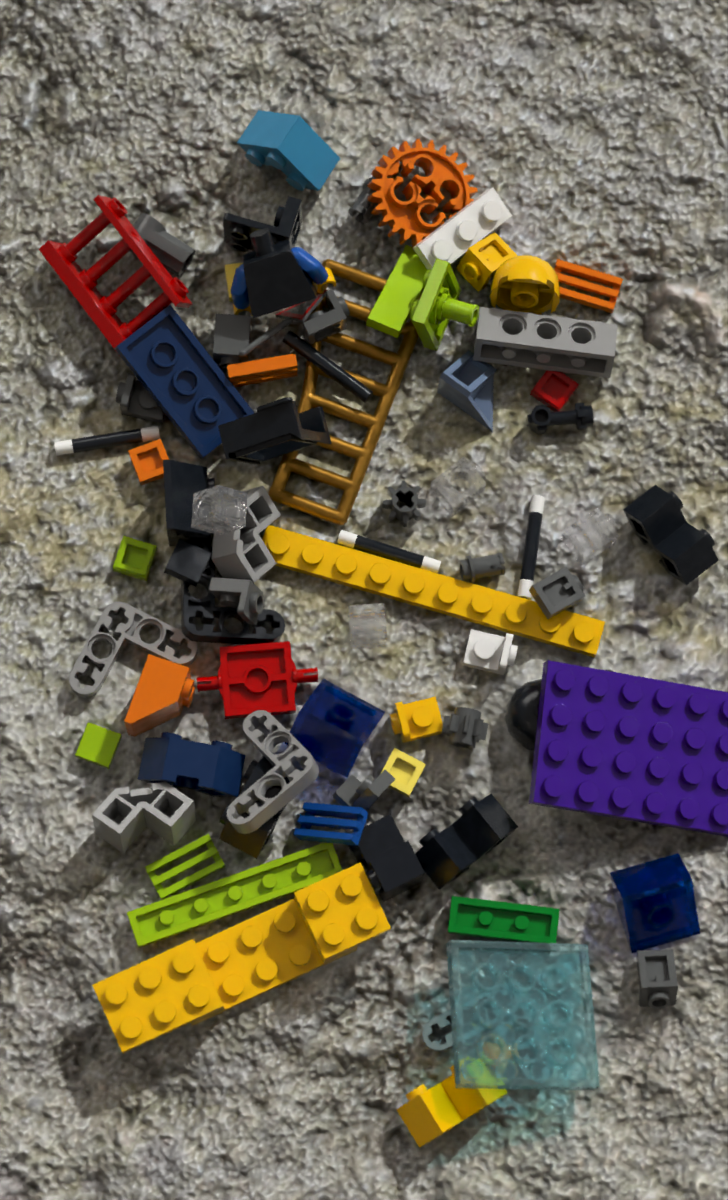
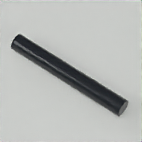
M290 330L284 336L282 342L361 401L366 403L372 396L373 391Z

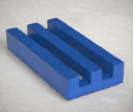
M304 802L302 809L306 813L299 816L298 822L301 824V827L295 828L293 835L299 840L358 846L369 813L363 807ZM315 815H317V816H327V817H338V818L357 819V820L336 819V818H326V817H315ZM311 826L329 827L330 829H351L353 833L310 829Z

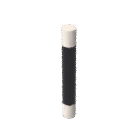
M158 426L58 441L54 442L56 456L158 440L160 436Z
M539 495L531 496L517 595L528 600L532 596L529 589L534 582L545 497Z
M344 530L340 531L337 540L338 544L438 573L441 565L439 560Z

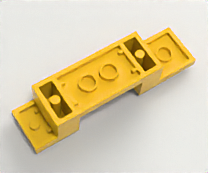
M360 862L294 892V898L197 943H195L193 938L99 981L92 986L122 1053H126L188 1023L191 1026L201 1023L355 952L358 945L390 931L391 926Z

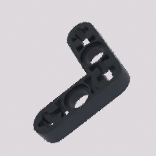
M204 541L191 542V544L212 553V547ZM212 554L198 584H202L207 589L208 595L206 597L197 599L191 596L188 589L190 584L181 580V629L189 640L247 645L278 642L285 630V621L281 614L274 610L263 609L262 613L258 615L257 624H252V627H254L252 634H249L250 624L237 613L238 608L215 607V596L209 591L211 578L215 577V564L211 559ZM195 617L200 618L201 623L205 624L202 630H196L195 624H192ZM214 618L219 619L216 626L217 632H213L214 625L212 623ZM228 618H235L242 623L243 630L235 634L230 633L225 629L224 621ZM265 621H269L271 627L275 628L272 634H267L266 629L262 627Z

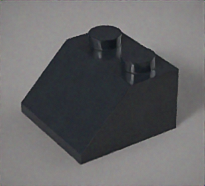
M163 460L166 526L169 546H176L179 539L189 543L204 541L211 544V533H214L216 512H210L209 499H216L215 478H208L207 467L175 460Z

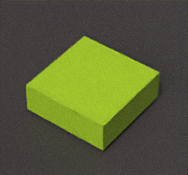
M123 536L113 565V571L147 581L157 546Z
M88 722L75 756L110 769L122 734Z

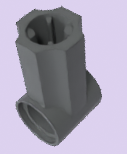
M141 213L133 227L162 265L175 275L180 276L191 264L195 255V249L166 232L165 227L155 218Z

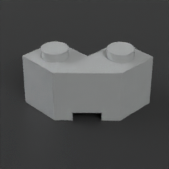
M264 486L238 492L216 510L211 559L223 578L247 579L254 583L277 564L259 535L260 532L281 516Z
M167 782L152 783V787L130 790L129 787L115 788L92 814L96 835L122 853H125L146 827L175 846L197 821L194 800Z

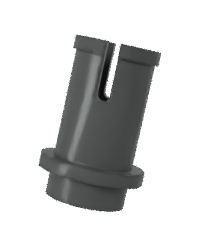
M502 553L477 558H471L470 555L465 556L464 560L459 561L462 580H469L470 583H475L477 578L505 575V567L501 566V564H505Z

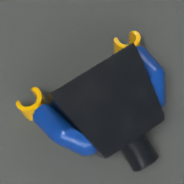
M268 228L260 229L250 234L254 251L243 255V264L237 267L231 287L234 315H239L241 311H249L253 318L315 299V286L318 293L322 294L324 293L322 289L324 284L331 283L335 287L337 283L331 269L323 267L320 261L302 247H293L290 240L274 244L270 230Z

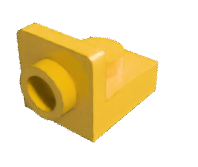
M493 232L468 248L457 265V270L477 291H481L503 262L518 255L496 232Z
M436 696L403 704L402 701L397 702L394 706L395 713L389 714L394 735H401L402 743L442 734L443 722Z

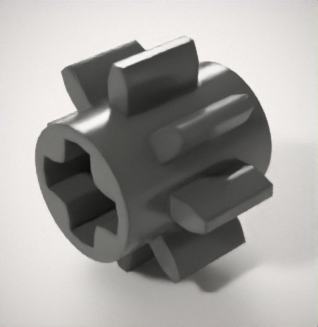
M402 481L401 487L396 490L390 486L388 487L387 493L392 500H384L382 508L391 509L389 522L394 521L396 518L402 521L403 527H406L408 520L412 518L417 521L421 520V513L417 508L426 507V500L418 499L420 486L412 489L407 487L405 481ZM407 499L411 501L410 508L406 505L402 508L398 507L399 500L401 502H405Z
M456 707L454 714L444 717L442 733H447V736L450 737L449 744L456 747L473 749L476 746V742L486 740L488 723H484V720L480 719V711Z

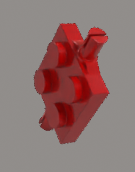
M290 641L219 647L221 664L218 676L197 677L198 692L219 690L224 701L225 719L245 718L258 710H265L271 715L296 713L295 692L297 683L318 682L317 667L296 669L291 658Z

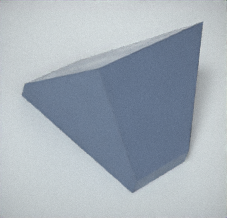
M468 350L441 374L437 393L493 432L494 374L497 369L487 362L473 361L474 353Z

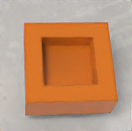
M161 439L128 450L141 486L164 477L163 460H169Z

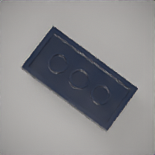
M171 305L114 348L200 459L204 458L222 443L219 425L254 414V411Z

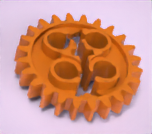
M416 139L412 147H410L407 141H404L399 146V150L393 146L387 152L388 157L383 155L378 161L380 167L376 166L371 172L376 179H372L368 187L376 192L368 197V201L378 204L371 213L372 215L382 214L383 219L379 222L378 226L382 227L388 224L391 227L387 235L389 238L396 233L400 234V245H403L407 239H411L413 248L445 223L443 221L446 218L445 213H449L451 210L459 212L473 201L470 197L478 192V188L468 186L474 175H464L462 172L467 167V162L457 165L455 161L458 153L455 152L450 157L445 155L447 147L445 144L437 151L434 150L433 140H430L425 148H423L420 139ZM399 162H401V168H403L400 171L402 177H407L414 169V166L421 167L426 174V177L416 174L402 190L406 201H400L394 194V190L404 182L403 178L397 176L395 179L387 178L398 173ZM440 188L447 189L451 193L452 199L442 207L443 212H440L432 220V224L424 222L420 212L430 215L445 198L441 194ZM421 191L426 194L425 198L421 197ZM456 213L449 215L447 220L453 217Z

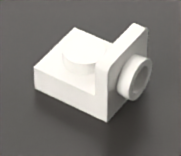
M471 629L462 666L504 675L507 665L514 666L518 646L512 645L513 634L506 633V636L503 637Z

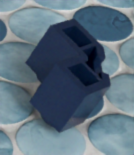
M162 732L161 737L145 738L138 780L150 784L167 782L174 788H189L213 797H238L246 755L233 751L232 745L229 743L212 741L211 744L182 740V736L178 734Z

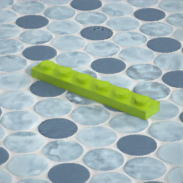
M324 842L126 913L137 945L141 948L293 894L300 889L342 871V867L333 843Z

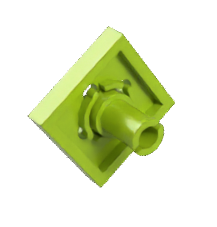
M436 258L432 270L428 269L424 276V290L421 298L414 302L410 313L411 321L424 347L435 351L439 348L449 320L473 327L477 322L480 309L477 304L473 305L458 300L461 288L450 263Z

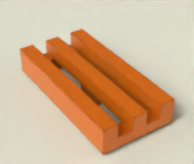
M557 259L554 270L558 275L559 282L610 297L609 301L559 287V298L613 313L623 278ZM560 272H564V273L571 274V275H574V276H577V277H581V278H584V279H587V280H591V281H594V282H597V283H601V284H604V285H607V286H611V287H613V289L608 288V287H605V286H601V285H598V284H595V283H591V282H588V281H585V280H581V279H578V278H575V277H571V276H568V275H565V274H561Z
M296 354L230 364L227 366V378L234 387L296 377L298 376Z

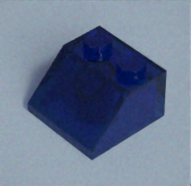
M323 678L299 711L290 733L311 753L315 761L323 764L332 772L348 777L362 756L385 711Z
M679 853L610 872L615 903L631 953L700 934L692 877Z

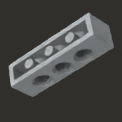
M480 307L473 361L610 378L615 359L618 324Z

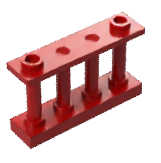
M97 195L93 200L103 211L68 244L48 240L39 248V251L112 347L115 348L171 303L176 307L187 309L193 304L186 296L189 293L186 286L178 278H172L126 218L127 210L123 204L115 197L109 198ZM112 223L123 239L88 270H82L75 261L78 258L77 253ZM132 249L143 265L108 297L102 296L95 287L98 285L97 280ZM152 276L164 292L129 323H123L116 314L118 311L117 307Z

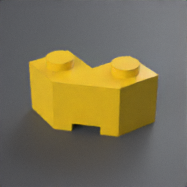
M484 1055L473 1062L470 1061L469 1057L462 1059L449 1068L453 1074L428 1090L422 1084L405 1095L408 1102L396 1110L419 1148L508 1093L500 1079L494 1074Z

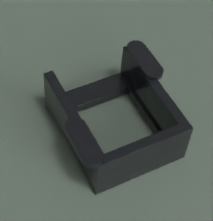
M292 397L282 398L256 408L257 413L218 426L226 460L258 465L260 462L318 444L317 442L331 444L323 407L319 406L298 413L296 402L293 401Z

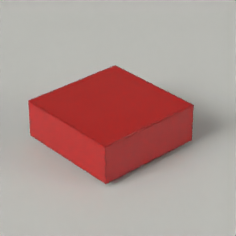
M547 370L531 390L530 395L554 412L561 411L578 389L579 384L562 372Z

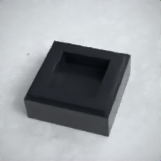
M179 539L164 573L197 587L212 553Z

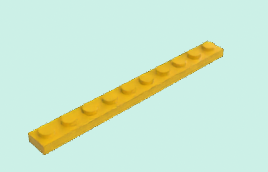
M272 525L265 529L262 540L277 563L275 566L595 658L605 621L566 610L547 619L537 602Z

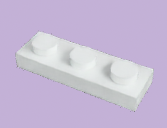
M487 189L415 245L413 249L427 270H432L436 258L448 261L451 264L462 256L468 248L481 241L512 215L495 189Z

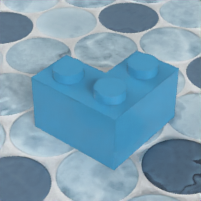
M258 110L237 141V144L246 152L245 157L251 163L259 167L268 165L281 170L287 176L286 181L300 191L304 189L319 191L340 160V157L299 115Z

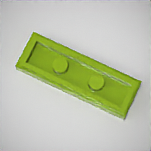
M405 246L366 323L367 326L395 338L399 337L410 316L414 302L418 300L423 291V279L427 272V268L411 246Z

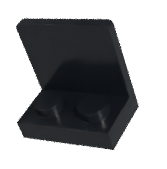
M288 196L285 207H278L274 226L225 213L223 217L224 242L228 243L229 247L236 251H254L250 234L257 230L268 228L274 244L290 240L293 247H295L302 225V200Z

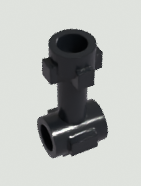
M575 403L574 410L551 412L544 405H536L532 413L527 415V427L536 434H545L549 426L576 424L577 430H586L587 426H593V409L591 405L584 406V403Z

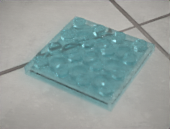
M450 940L446 943L456 1088L594 1091L600 1087L588 944Z

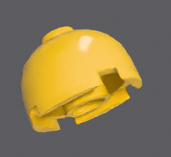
M531 255L516 256L507 259L496 270L490 292L491 304L494 308H496L497 304L503 310L531 312L542 315L543 312L550 309V314L553 313L559 304L560 289L558 275L552 266L541 258Z

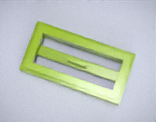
M208 833L145 866V870L158 895L163 900L224 868L225 864ZM205 845L207 846V851L159 876L156 875L155 872ZM211 857L215 861V863L165 889L161 884Z

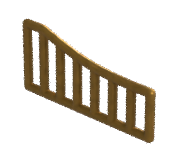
M326 259L322 262L323 267L331 269L333 275L382 292L387 282V279L331 259ZM329 283L322 286L323 291L327 289ZM326 296L311 314L322 310L323 306L328 308L325 301ZM345 300L350 312L349 316L367 322L372 309ZM411 319L410 322H406L400 333L404 337L398 353L340 332L321 340L388 364L392 368L386 384L345 370L373 391V395L380 397L374 415L316 395L318 375L329 379L332 378L307 360L301 397L297 408L298 413L320 406L323 407L325 413L368 428L362 446L331 435V444L320 442L315 444L356 459L349 478L296 459L299 450L283 455L268 493L272 501L337 525L346 524L419 336ZM318 341L311 346L321 353V341ZM291 472L343 490L338 508L334 509L285 491Z

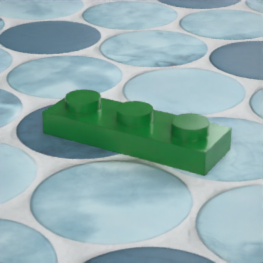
M452 896L447 933L555 946L560 909Z

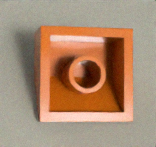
M148 654L124 720L128 735L136 737L180 716L183 706L190 707L196 687H193L195 680L191 679L189 667Z

